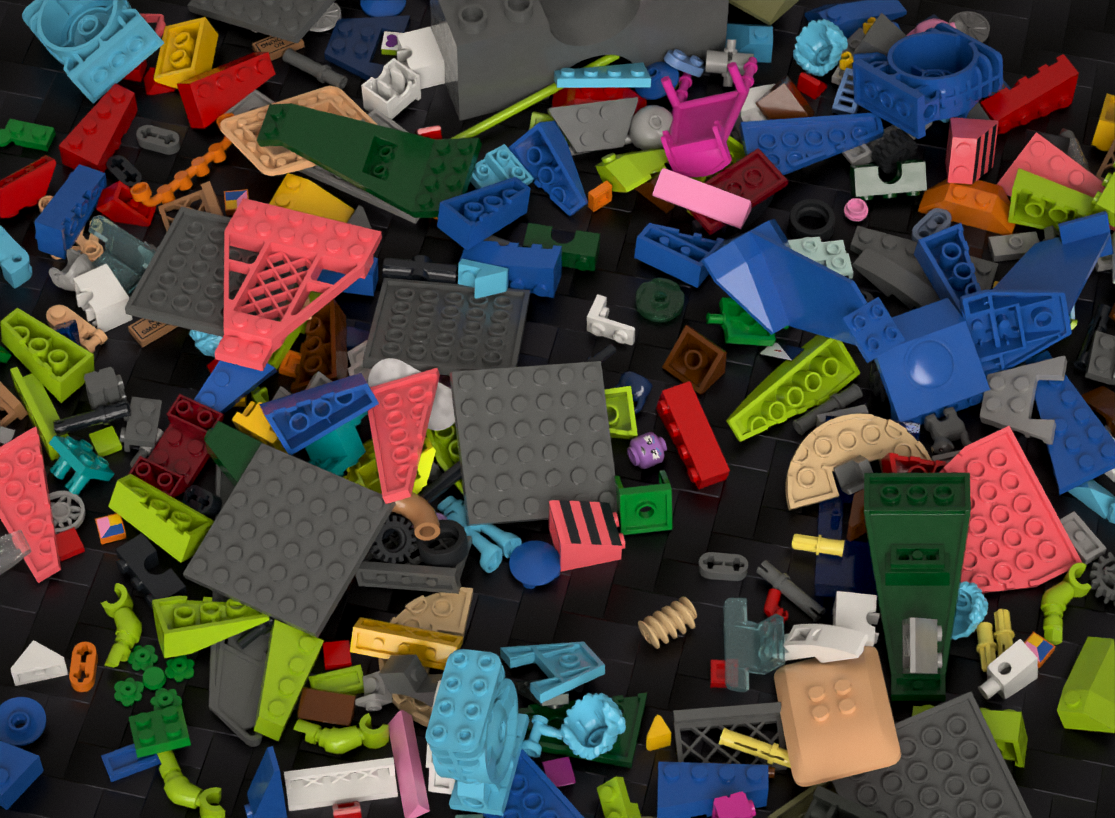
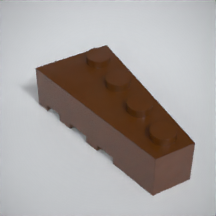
M335 299L331 300L316 312L311 320L307 321L305 329L307 336L305 342L301 345L300 352L302 356L300 364L296 365L295 374L297 376L290 389L293 394L304 391L313 375L318 371L332 382L348 377L346 315Z

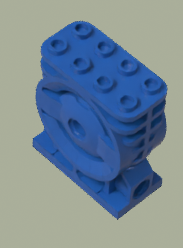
M941 22L935 28H929L925 32L912 34L897 41L889 49L887 61H874L870 64L861 59L854 61V102L915 138L920 139L926 136L925 125L935 120L959 116L970 110L981 97L986 98L992 92L1001 90L1003 86V58L995 49Z

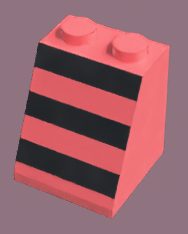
M950 118L945 160L948 183L973 184L992 169L998 130L997 120Z
M567 500L549 501V531L553 546L560 555L561 572L621 560L622 549H625V540L622 533L618 534V516L616 512H612L610 503Z

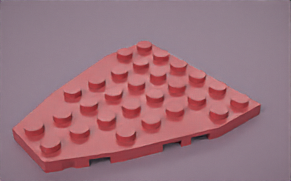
M1010 426L965 446L939 472L970 473L971 519L961 582L967 581L977 584L982 593L1032 588L1068 572L1072 565L1076 563H1083Z

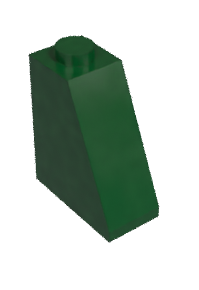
M220 421L217 422L214 428L211 427L207 431L204 438L207 453L232 485L236 487L262 442Z

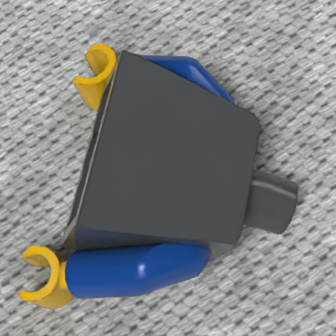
M882 13L877 19L870 17L867 23H863V33L866 35L854 50V56L848 51L842 53V59L839 60L840 69H851L853 62L858 59L869 64L874 61H887L889 49L897 41L907 37V35L902 32L898 23L890 21Z

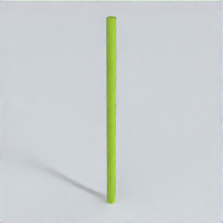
M605 55L582 68L606 66L619 59V56ZM553 83L451 139L472 138L563 88H557L556 84Z

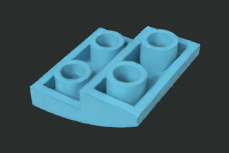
M504 144L488 152L483 160L475 164L470 182L476 189H480L513 177H517L528 186L534 178Z

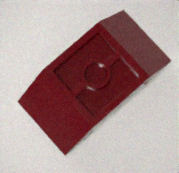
M179 394L168 411L167 416L170 425L148 459L139 456L129 474L138 477L173 498L185 492L195 481L210 457L204 441L205 435L211 427L214 428L217 422H222L224 418L222 413L182 394Z

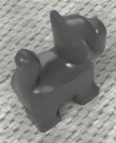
M953 407L944 409L943 414L946 417L940 421L935 414L928 415L924 419V428L930 432L931 438L934 441L931 446L933 454L940 455L953 452L954 445L952 441L961 439L963 447L972 443L969 440L964 422L957 416Z

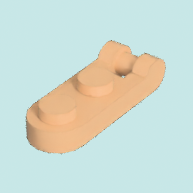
M64 305L52 306L46 313L50 328L91 353L95 351V347L98 344L102 345L108 340L106 334L101 329H96Z

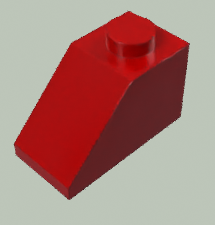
M120 180L102 190L96 207L99 212L114 222L144 227L150 226L156 206L148 207L143 205L142 202H136L130 192L131 188Z

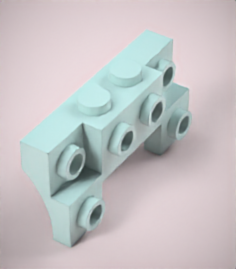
M820 237L788 240L790 249L843 276L848 275L849 279L853 278L849 253H846L843 240L821 242Z

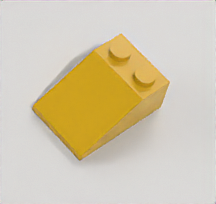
M1106 94L1091 144L1102 151H1109L1115 139V96L1111 94Z
M287 173L269 203L270 205L347 223L355 212L353 208L312 181Z

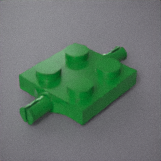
M721 298L719 302L721 314L707 313L706 315L707 324L713 323L722 326L726 343L773 346L776 341L775 334L771 335L732 298Z

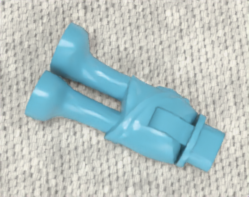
M451 495L437 507L448 520L461 524L465 529L466 536L472 537V544L481 553L480 566L487 573H491L499 567L503 555L506 558H510L515 548L522 544L521 539L517 535L504 532L493 524L467 526L465 503L462 499L457 500ZM484 532V533H485L487 536H489L497 545L491 543L490 541H488L486 538H484V537H483L482 535H480L479 533Z

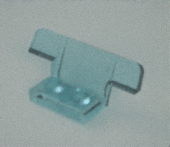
M102 215L93 217L88 232L104 241L106 250L92 263L95 269L107 263L128 295L139 283L156 251Z
M728 598L723 606L725 685L729 690L745 693L749 690V673L765 675L785 664V647L783 646L784 618L774 614L758 624L753 621H747V598Z

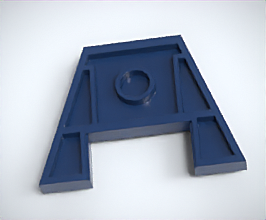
M410 15L338 19L324 53L325 60L365 80L371 77L374 79L378 78L385 65L372 63L382 33L384 34V31L406 33L411 22Z

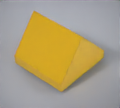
M660 715L655 716L646 737V748L649 751L670 746L671 731Z

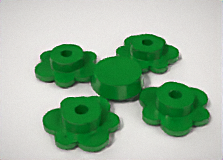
M136 646L134 652L130 653L127 661L132 664L133 670L139 671L141 669L144 671L142 682H135L133 678L118 681L114 686L116 691L114 694L115 700L121 701L124 706H131L134 701L142 699L141 693L145 686L151 690L158 689L155 697L151 698L154 711L168 706L182 705V699L177 696L175 689L167 690L161 687L165 684L166 677L174 678L176 682H181L184 678H192L194 676V661L187 659L186 655L169 659L164 673L161 668L153 667V663L158 661V656L155 654L153 646Z

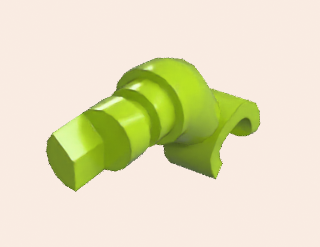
M1084 563L1072 565L1063 581L1046 590L1042 596L1041 610L1045 617L1043 620L1044 639L1053 645L1062 643L1063 612L1066 610V605L1073 597L1087 595L1092 588L1088 583L1080 584L1076 580V578L1081 577L1087 567Z
M120 583L115 584V592L119 600L114 604H110L107 601L101 603L108 616L114 618L117 627L115 632L117 636L115 639L116 643L113 644L104 664L112 668L117 667L120 661L128 660L131 653L130 649L133 648L135 643L139 642L142 634V623L132 611L133 601L127 589Z
M369 713L361 718L359 728L356 726L340 729L325 727L322 730L320 725L298 719L293 729L305 733V742L314 745L318 742L319 746L325 748L326 752L334 754H344L362 745V743L368 748H381L388 743L390 736L389 725L382 724L380 728L372 729Z
M172 750L157 753L161 762L159 771L165 783L164 790L174 804L193 809L199 806L201 818H225V810L220 805H210L212 803L219 804L221 788L214 787L203 791V789L190 783L188 778L183 776Z

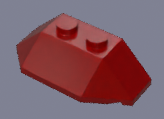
M629 87L563 88L553 94L552 108L638 97L635 115L638 110L646 106L647 101Z
M45 155L0 180L1 218L14 217L19 213L20 209L26 206H34L39 202L40 198L46 196L56 166L55 159Z

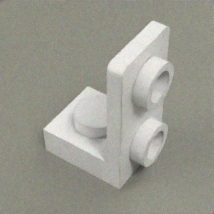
M597 294L587 315V331L596 336L613 339L618 343L633 345L635 341V328L607 319L609 314V308L606 307L607 297Z

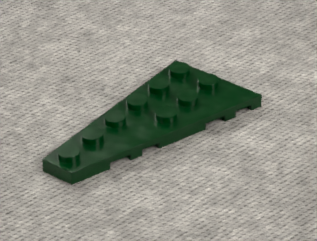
M639 693L638 696L623 698V695L613 696L612 701L618 705L625 718L626 730L624 733L617 735V740L610 751L600 754L590 761L632 768L647 693ZM576 700L569 701V704H565L557 709L539 706V704L528 705V708L518 709L519 714H527L529 717L524 740L529 739L534 715H541L547 718L549 726L561 729V725L564 724V718L567 717L566 711L575 705ZM541 735L539 744L542 747L541 752L588 760L573 754L572 750L563 740Z

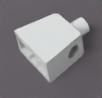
M1019 639L988 665L987 680L978 686L980 693L986 699H989L996 693L1003 699L1009 698L1037 679L1038 658Z

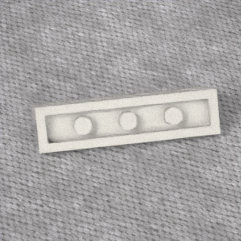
M393 757L284 772L289 811L332 806L333 804L354 801L362 802L398 797Z

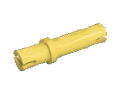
M727 728L723 729L719 741L720 745L768 760L767 763L771 765L776 763L791 768L788 751L780 748L779 744L774 743L772 745L728 730Z

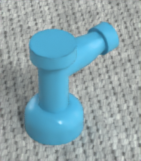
M541 715L533 716V727L529 739L522 742L521 750L523 749L529 757H540L542 747L539 744L541 735L563 740L560 732L561 729L549 726V720Z

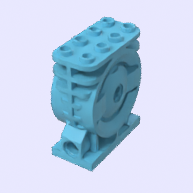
M34 0L22 13L23 21L53 57L64 65L63 70L67 73V76L92 103H95L115 83L117 84L164 44L162 39L139 12L131 8L127 0Z
M459 649L449 655L425 738L432 752L436 773L442 778L456 780L449 801L450 808L503 816L521 753L522 742L525 739L529 717L527 714L518 713V698L515 685L512 680L505 678L504 668L499 656L495 653Z

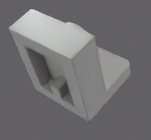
M380 671L363 676L364 697L355 699V705L365 707L367 711H378L382 709L383 705L392 703V694H390L380 677Z

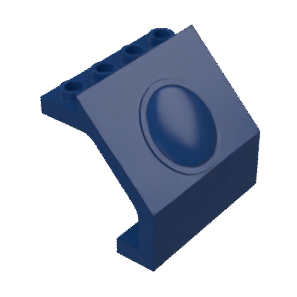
M948 298L892 317L905 341L874 359L890 402L892 421L910 430L924 424V419L928 415L935 414L938 419L945 416L943 414L944 409L953 407L957 412L983 401L984 392L990 390L966 320Z

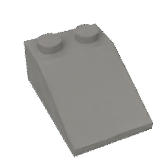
M907 618L902 620L903 674H938V668H942V652H937V641H942V626L937 625V619Z

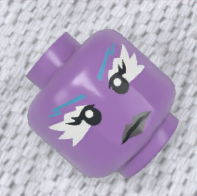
M647 432L631 439L627 453L634 466L638 465L641 469H647L663 461L664 451L667 450V446L661 436L657 437L653 432Z

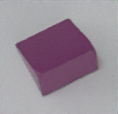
M569 757L542 762L545 775L556 787L576 783Z

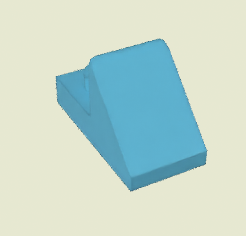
M461 259L458 264V284L474 287L475 298L506 292L508 289V268Z

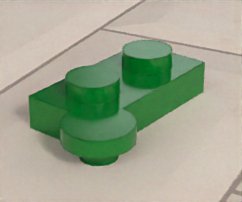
M9 119L6 128L0 129V146H6L13 141L18 146L48 152L56 134L53 127Z

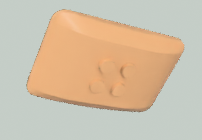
M326 86L273 103H291L356 120L364 119L365 122L378 125L346 93L335 86ZM269 105L226 118L220 123L221 132L265 175H281L316 166V164L283 146H259L257 137Z
M864 646L862 654L859 658L821 663L815 657L784 665L776 670L774 681L778 702H781L780 715L792 776L797 785L807 787L889 767L900 760V745L879 654L875 647Z

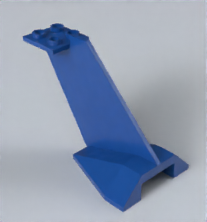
M1106 211L1058 224L1060 239L1057 237L1035 243L992 290H982L961 296L959 302L961 315L966 320L986 378L988 374L1013 368L1072 334L1069 319L1072 308L1098 259L1113 254Z
M775 219L768 220L702 260L714 282L771 335L786 326L832 338L856 345L867 363L905 341L879 297L867 303L853 280L790 249L788 239Z

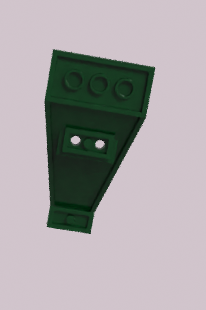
M291 103L270 104L257 137L260 147L283 146L414 218L438 217L441 201L467 193L482 145L479 138L432 139Z
M864 473V521L891 676V701L946 702L945 679L971 519L970 473ZM907 618L937 619V625L942 626V641H937V652H942V668H938V674H903L902 620Z

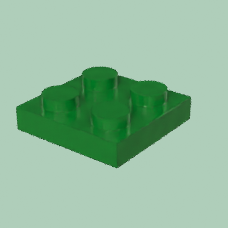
M182 705L168 706L164 709L128 717L137 758L191 745Z

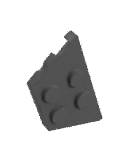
M638 97L548 108L547 111L549 116H552L559 126L563 136L569 141V145L575 154L616 149L624 146L638 103Z

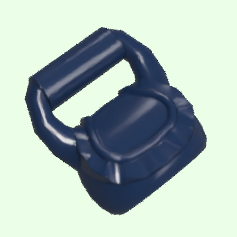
M627 371L621 375L619 383L614 388L631 386L633 401L637 402L636 407H634L636 415L642 410L652 390V383L637 373Z

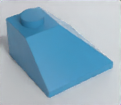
M727 23L726 45L727 39L736 40L738 53L754 54L757 62L771 63L773 49L772 25Z

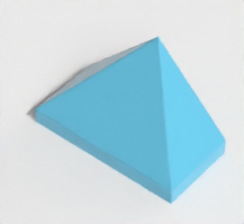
M1093 479L1068 491L1104 519L1107 518L1110 505L1115 503V496Z

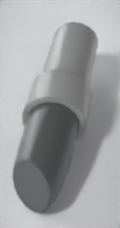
M159 428L155 446L164 434V432ZM140 446L139 451L130 463L131 468L139 456L144 458L150 456L154 448Z

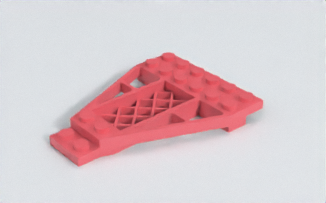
M243 198L224 231V336L214 352L215 359L263 371L272 353L283 345L290 333L356 280L366 278L374 262L373 255L382 239V232ZM230 246L257 252L259 255L252 264L230 259ZM282 260H283L284 263H285V264L280 265V266H277V267H274V266H273V263H276V262H279V261H282ZM304 266L308 268V270L297 273L295 270ZM322 269L346 274L334 285L317 281ZM230 271L247 275L233 300L229 299ZM287 272H290L292 274L291 276L282 279L279 276ZM274 277L276 280L268 284H265L263 282V280ZM295 283L299 285V287L288 290L286 287ZM280 288L283 291L282 293L273 296L270 293L271 291ZM311 291L322 293L302 309ZM265 294V296L267 297L259 301H255L254 297ZM288 300L290 303L282 307H279L277 304ZM273 307V310L264 313L261 311L262 308ZM255 311L257 315L255 316L248 313ZM279 317L281 321H275L271 319Z

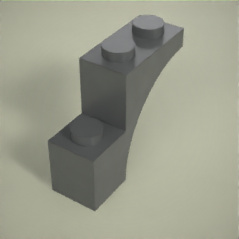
M416 654L391 655L379 672L390 694L406 695L433 707L437 684L442 679L443 674L428 675Z

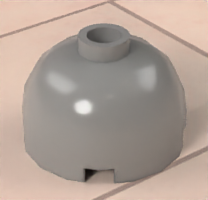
M649 105L638 110L633 116L629 128V136L634 146L642 150L664 148L661 141L662 131L668 130L670 133V126L673 120L672 113L658 105Z

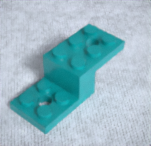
M368 411L306 446V451L311 459L307 463L342 477L344 471L348 467L359 462L358 459L366 453L355 426L361 423V419L365 415H368Z

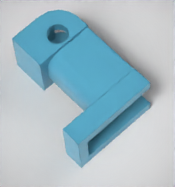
M0 225V266L4 279L16 289L28 281L33 274L32 267L29 264L30 258L28 253Z

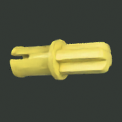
M794 534L792 548L816 552V555L823 553L842 557L845 540L822 538V535L814 537Z
M998 609L994 613L996 632L993 635L994 639L997 640L998 657L1013 645L1012 639L1015 637L1014 631L1011 630L1010 612L1006 609Z
M981 622L976 629L978 638L976 650L980 654L981 669L987 673L988 665L996 659L995 651L998 648L994 642L993 625L989 622Z

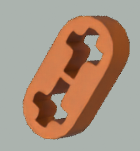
M80 642L72 651L69 678L71 686L77 692H87L95 683L98 654L96 647L90 642ZM84 652H89L86 662H82L81 656L84 655ZM82 671H85L86 678H84L83 682H78Z

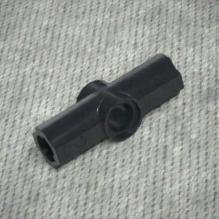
M424 255L414 256L412 260L386 257L384 258L382 275L383 279L392 278L457 284L458 264L433 262Z

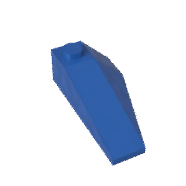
M859 0L822 5L805 12L804 16L809 22L812 20L817 22L818 19H826L833 22L848 39L859 28L863 29V23H867L870 17L877 19L882 13L892 21L906 15L907 11L899 0Z
M555 121L539 122L508 147L534 178V184L538 188H543L550 195V199L568 216L574 215L588 204L567 141Z
M273 746L266 749L247 792L249 804L244 805L247 818H287L280 769Z

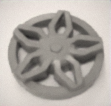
M69 491L50 493V501L61 497L57 503L51 502L54 527L58 523L60 527L55 528V534L73 527L76 530L85 518V507L82 499ZM71 499L75 500L80 507L71 506ZM67 522L69 526L65 527L63 523Z

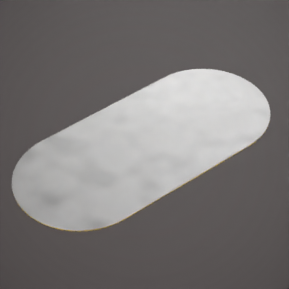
M388 358L379 361L373 366L369 373L368 385L373 387L421 372L401 360ZM440 382L437 385L427 427L431 430H444L455 423L451 389Z

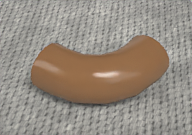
M412 491L411 497L395 501L396 505L391 513L400 514L409 519L413 524L414 534L418 539L426 541L439 536L440 523L437 514L423 497Z

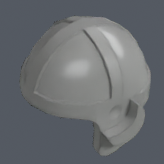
M67 249V266L62 271L55 267L49 269V275L53 283L64 290L75 291L73 278L94 269L89 257L85 253L81 254L79 250Z

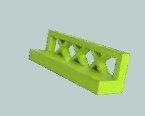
M18 367L10 369L14 388L33 426L38 428L40 440L51 461L60 457L59 453L49 442L54 436H57L53 421L60 418L43 384L33 374L22 377ZM67 433V434L61 435L60 437L66 438V436H69V435H68V433Z

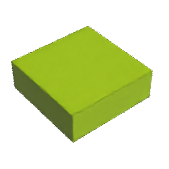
M113 426L89 434V439L96 454L101 457L122 450V444Z

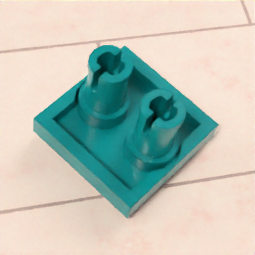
M54 436L49 442L60 455L53 467L50 468V472L57 478L64 479L71 467L76 471L65 485L72 494L79 495L90 479L110 481L115 474L108 467V461L96 455L92 451L94 449L93 446L83 439L78 441L69 436H66V438Z

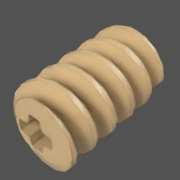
M682 596L679 598V602L673 601L670 606H665L661 611L654 612L653 616L645 617L644 622L638 621V627L647 642L658 649L660 648L659 639L667 644L669 642L668 634L673 639L678 637L676 629L685 634L687 632L685 624L691 629L695 628L694 619L697 618V613L690 600Z

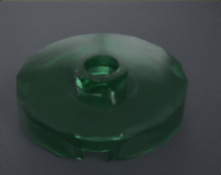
M654 278L653 281L642 283L637 289L635 304L638 312L644 318L654 322H666L679 316L683 310L685 296L676 282L666 278Z

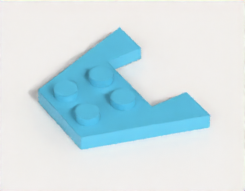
M585 642L500 647L501 658L510 668L536 663L547 675L548 679L530 683V692L540 703L605 674V664Z

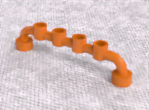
M225 113L217 118L216 122L219 129L222 120L234 116L233 113ZM225 136L220 143L212 144L204 156L193 159L192 165L188 169L177 172L174 175V180L168 185L160 186L157 189V194L153 197H150L152 191L148 183L140 182L135 184L130 190L133 199L136 202H142L143 205L148 207L156 206L161 202L166 204L174 201L175 196L173 192L178 188L181 191L190 189L193 185L190 178L195 174L198 177L207 175L210 171L208 164L211 161L220 163L226 159L225 150L232 142Z

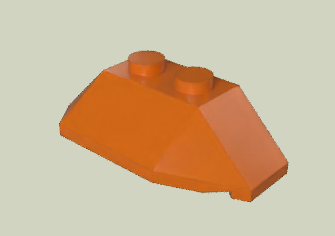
M947 179L924 192L918 212L924 214L935 208L944 209L951 214V221L1001 235H1011L1015 227L1014 223L1008 222L1011 202L1002 186L977 180L973 184L948 183Z

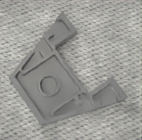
M1066 356L988 374L987 382L990 390L984 392L980 412L981 422L1001 429L1010 426L1011 430L1023 433L1025 437L1030 438L1032 436L1043 440L1046 444L1053 445L1056 429L1055 420L1031 419L1037 382L1039 380L1064 381L1067 366Z

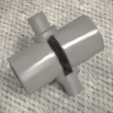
M727 39L724 51L707 50L705 72L722 74L721 77H724L723 86L732 87L733 80L727 65L731 62H736L740 74L744 75V64L748 62L750 57H754V54L738 53L736 40Z

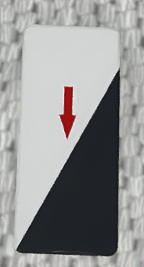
M774 343L773 346H767L760 354L793 360L804 349Z

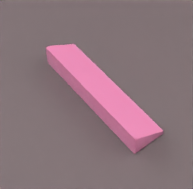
M665 168L661 170L653 191V196L739 229L743 227L751 212L750 200Z
M400 710L388 724L404 817L416 818L429 812L430 809L413 718L411 714Z

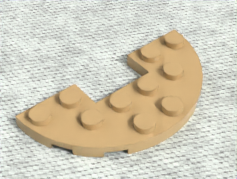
M861 413L843 415L831 419L814 429L801 442L790 461L785 490L788 510L837 498L839 493L832 473L834 472L833 468L859 455L867 458L869 462L878 460L882 473L881 459L888 453H896L899 456L921 457V459L931 460L920 441H917L908 433L906 428L890 419L886 420L872 414Z
M461 587L459 594L439 592L426 597L422 595L408 603L405 609L396 618L394 617L390 623L462 636L464 639L473 597V588ZM379 658V671H381L388 659ZM423 666L429 675L430 667ZM392 694V702L399 710H404L411 714L413 721L428 727L432 707L406 695Z

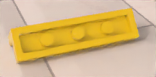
M360 617L353 627L350 652L389 659L391 655L416 654L423 666L444 670L449 655L461 648L463 637Z

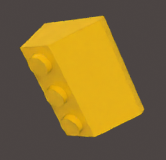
M206 17L165 26L162 38L164 44L160 47L154 74L155 82L178 89L177 83L212 70L218 33Z

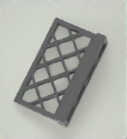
M397 531L386 538L389 541L384 546L391 549L398 544L399 534ZM467 536L470 550L472 544V537ZM453 538L436 540L435 542L439 545L432 549H448L458 540ZM416 539V542L412 544L413 546H415L414 551L419 549ZM368 552L355 573L358 586L459 594L461 588L460 578L467 556L456 565V568L418 565L423 562L420 555L414 559L404 557L407 561L405 564L384 561L369 562V560L374 558V554Z
M781 702L674 710L672 725L675 735L677 762H684L685 758L691 753L702 763H710L709 760L718 751L729 760L727 764H741L736 760V757L742 751L737 750L731 756L721 748L722 745L716 744L706 736L712 728H718L723 732L725 727H732L730 730L734 731L738 726H745L752 731L749 737L753 738L757 735L764 742L772 745L778 739L779 747L786 749L780 715ZM776 723L777 734L771 740L759 731L764 724ZM691 730L699 737L689 746L681 740L680 731ZM702 739L714 748L706 758L694 750ZM682 747L687 750L684 754L682 752ZM754 756L755 760L751 763L752 765L775 767V770H786L788 768L773 763V765L768 764L767 760Z

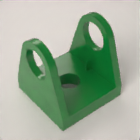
M665 470L659 471V484L623 488L619 475L614 476L618 507L617 515L620 531L623 535L673 530L672 489ZM643 507H652L651 510L647 512L640 511V509Z

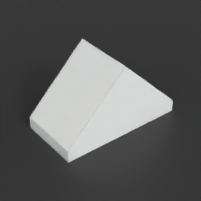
M33 640L11 667V674L15 686L65 676L68 675V670L63 656Z

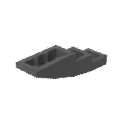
M867 247L852 264L855 269L887 297L893 294L910 310L914 306L920 308L940 301L936 291L905 268Z

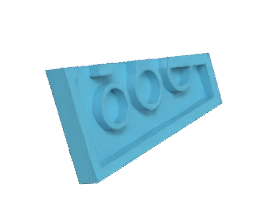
M643 62L577 69L562 68L561 70L554 71V81L557 88L651 87V77Z

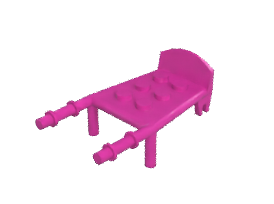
M750 57L748 62L744 64L743 69L745 72L743 76H741L736 62H731L727 65L737 89L736 91L686 101L688 98L687 90L692 85L691 74L683 72L678 81L679 88L676 91L669 76L661 79L672 106L673 116L670 133L668 130L662 131L661 141L673 172L687 177H703L714 174L730 164L732 159L726 142L746 101L750 87L754 84L753 75L758 70L755 57Z

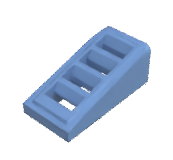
M845 69L832 106L833 113L839 115L857 114L859 105L854 102L853 98L843 96L844 93L854 95V90L845 88L846 84L854 86L853 81L848 80L849 75L853 76V69ZM841 101L852 103V107L840 103Z

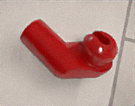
M771 588L767 594L764 612L774 624L781 625L788 620L789 614L787 610L783 611V608L778 606L781 591Z

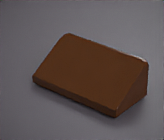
M303 687L297 718L350 726L354 718L356 695Z

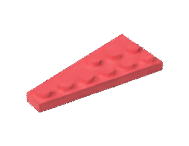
M1037 132L997 183V185L1002 186L1006 195L1012 196L1013 185L1018 168L1093 198L1098 191L1103 193L1105 189L1102 186V180ZM1109 225L1110 230L1115 231V227Z
M438 368L370 387L379 402L378 405L368 410V416L385 504L409 498L412 495L440 377Z
M35 426L0 447V519L35 579L40 583L60 571L61 565L40 434Z

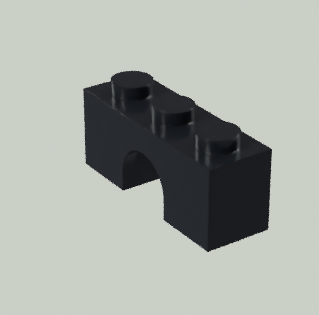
M143 533L116 549L118 557L116 564L119 570L131 577V584L137 592L142 591L144 593L145 601L152 610V600L187 596L188 600L186 586L172 569L159 575L148 573L152 568L159 565L156 549Z

